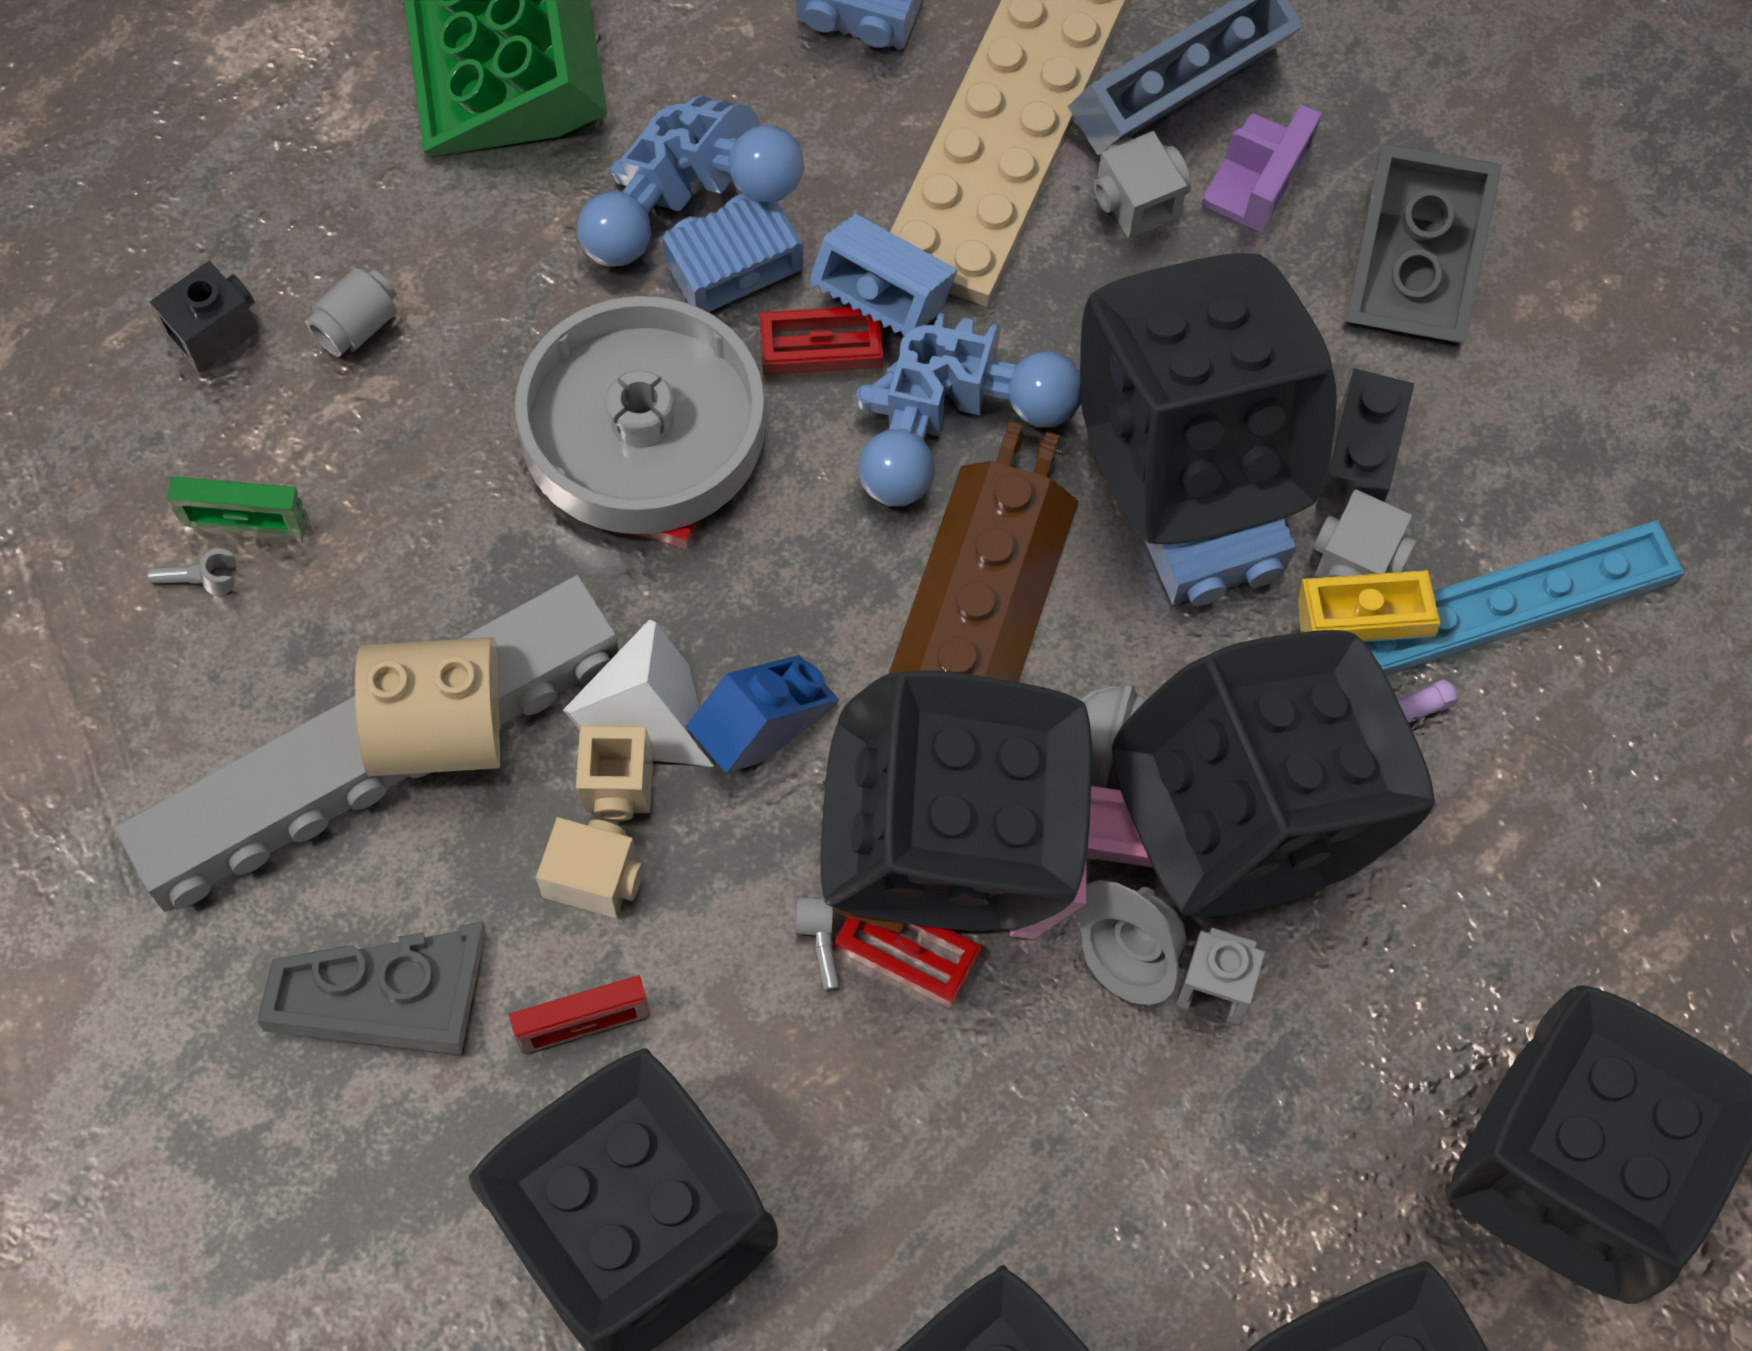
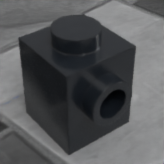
M210 260L149 301L163 332L198 372L258 331L249 311V308L255 304V301L248 289L234 274L225 278Z

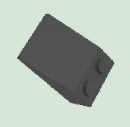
M1382 143L1374 173L1346 323L1465 344L1502 164Z

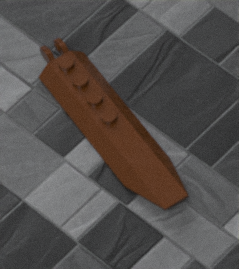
M1010 421L996 462L987 461L961 466L889 673L921 670L947 671L1019 682L1078 504L1076 498L1053 479L1049 478L1058 449L1060 435L1046 432L1044 439L1040 441L1034 472H1028L1012 467L1015 455L1021 448L1024 434L1022 424ZM836 909L837 914L900 933L905 926V923L861 917Z

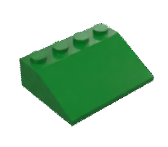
M404 0L423 152L428 156L433 157L560 137L607 114L589 0Z

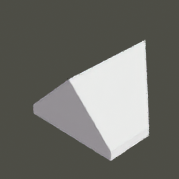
M648 620L563 709L579 730L580 726L646 727L654 751L653 761L715 767L711 755L686 727L700 708L690 666L659 625L652 620Z

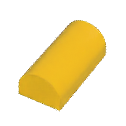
M1428 570L1302 579L1299 591L1301 632L1341 630L1356 634L1363 642L1435 637L1438 632L1440 620Z

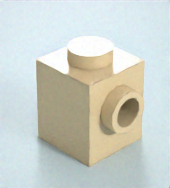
M580 726L576 790L585 812H594L596 818L607 821H626L633 818V813H650L654 751L646 727Z
M557 817L538 869L536 880L542 898L617 918L623 900H634L640 886L644 864L637 861L633 838L626 836V831L621 827L603 820H590L588 825Z

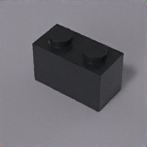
M1354 368L1340 405L1334 429L1328 477L1325 487L1317 500L1316 508L1343 514L1355 489L1385 502L1390 491L1415 383Z

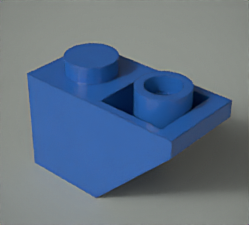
M800 655L726 673L686 727L723 771L729 773L764 762L832 710L839 702V699L825 684L824 676L820 670L810 662L805 661Z

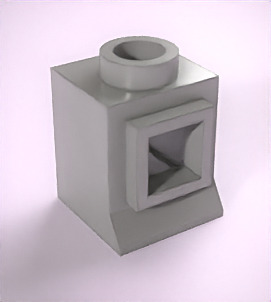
M1211 928L1209 933L1200 931L1196 942L1193 943L1175 1005L1188 1009L1194 990H1198L1232 1001L1226 1021L1239 1025L1251 1004L1266 951L1255 948L1256 941L1215 928Z

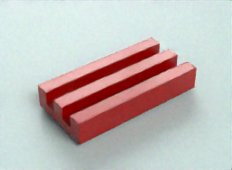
M852 307L759 312L763 375L883 368L880 320L873 321L871 314L863 316L860 308L853 310ZM868 327V331L833 333L831 330L810 331L809 335L773 337L772 332Z
M850 917L847 918L834 941L835 950L950 1009L957 998L961 986L964 985L972 965L975 964L981 953V945L950 929L905 924L904 928L961 956L956 965L888 929ZM858 932L948 978L947 984L855 938V933Z
M637 975L509 1013L508 1015L514 1037L521 1052L528 1054L648 1018L650 1010L641 977Z

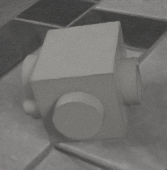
M1152 131L1135 139L1131 137L1122 138L1110 145L1106 151L1101 152L1097 179L1094 180L1095 195L1105 212H1113L1128 239L1180 218L1185 195L1191 190V179L1182 155L1174 146L1162 145L1155 132Z
M1355 489L1340 520L1328 516L1318 535L1313 550L1322 553L1323 556L1315 576L1322 578L1402 572L1416 542V539L1404 534L1413 515Z

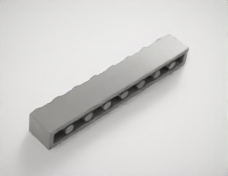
M578 575L460 638L494 637L498 647L499 730L502 724L522 713L533 715L546 709L556 700L558 693L576 683L588 684L619 652L614 631ZM355 696L113 828L148 893L165 912L172 907L184 908L195 904L203 899L210 892V886L232 874L243 875L258 869L267 862L270 853L291 841L304 842L312 839L324 831L328 826V821L351 808L353 810L367 808L378 802L386 794L387 788L409 776L411 778H419L429 773L383 776L367 775L360 753Z

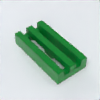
M171 476L166 498L179 524L186 527L304 536L308 515L306 510L302 509L303 502L301 498H297V488L290 486Z

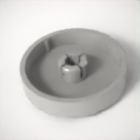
M654 296L622 297L591 305L572 314L553 327L532 350L521 371L516 388L515 418L523 456L534 481L542 492L567 514L589 525L608 531L630 534L659 533L678 529L707 517L731 500L742 488L757 464L763 445L765 429L763 385L758 367L749 349L740 337L717 317L701 308L674 299ZM637 411H648V412L640 413V414L634 413V412H637Z

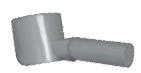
M214 548L207 551L201 557L199 565L149 568L148 581L149 583H202L205 590L210 594L216 596L226 595L234 587L233 577L224 575L217 577L211 575L210 572L216 568L230 569L235 567V556L227 549Z
M801 897L797 900L795 933L816 935L815 948L824 991L837 989L840 985L832 949V907L827 905L822 898Z

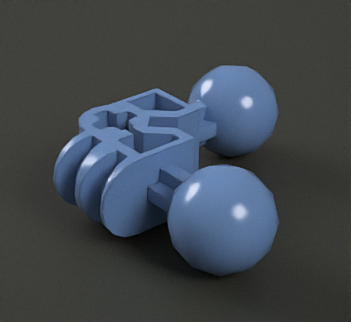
M699 95L692 97L685 104L667 106L651 118L645 130L624 156L611 164L609 168L610 174L616 183L626 185V188L622 192L598 193L583 205L576 223L577 237L581 248L586 255L600 265L608 267L630 265L645 253L652 235L648 216L651 209L657 205L681 211L692 197L690 183L699 179L708 191L722 194L730 182L733 181L735 187L751 200L761 203L783 200L798 187L805 170L802 149L798 141L785 130L772 125L760 126L756 113L751 107L746 105H733L728 101L712 100L709 97Z
M939 312L934 325H921L911 329L904 335L900 342L899 359L887 368L886 375L872 385L859 387L856 392L858 407L865 411L889 415L890 426L889 429L871 437L860 453L857 474L863 488L873 500L886 506H908L923 498L934 480L936 466L932 452L924 442L925 434L940 436L944 422L945 396L949 395L959 411L976 415L981 413L985 395L1007 399L1022 421L1037 428H1055L1072 419L1081 405L1080 371L1070 358L1055 351H1036L1021 359L1017 365L996 361L1000 338V324H993L985 336L974 334V319L964 317L955 330L945 328V313Z

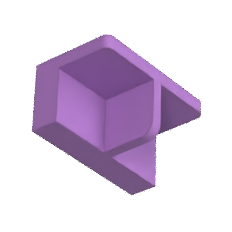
M1301 104L1287 128L1258 114H1250L1244 126L1233 131L1229 139L1225 159L1204 193L1203 206L1264 234L1313 146L1322 113Z

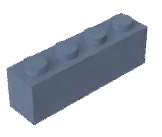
M1232 0L1090 84L1067 107L1099 156L1101 152L1106 151L1116 141L1131 137L1274 51L1304 25L1289 0Z

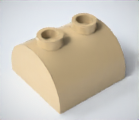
M494 637L360 645L355 666V709L360 753L368 776L500 768L498 647Z

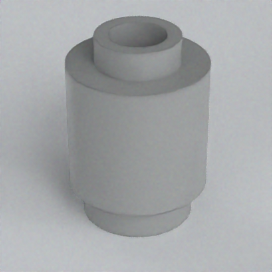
M354 268L312 306L313 314L305 323L314 338L327 351L340 357L347 350L356 351L397 313L395 304L392 301L397 295L388 280L376 270L371 269L366 273L359 268Z

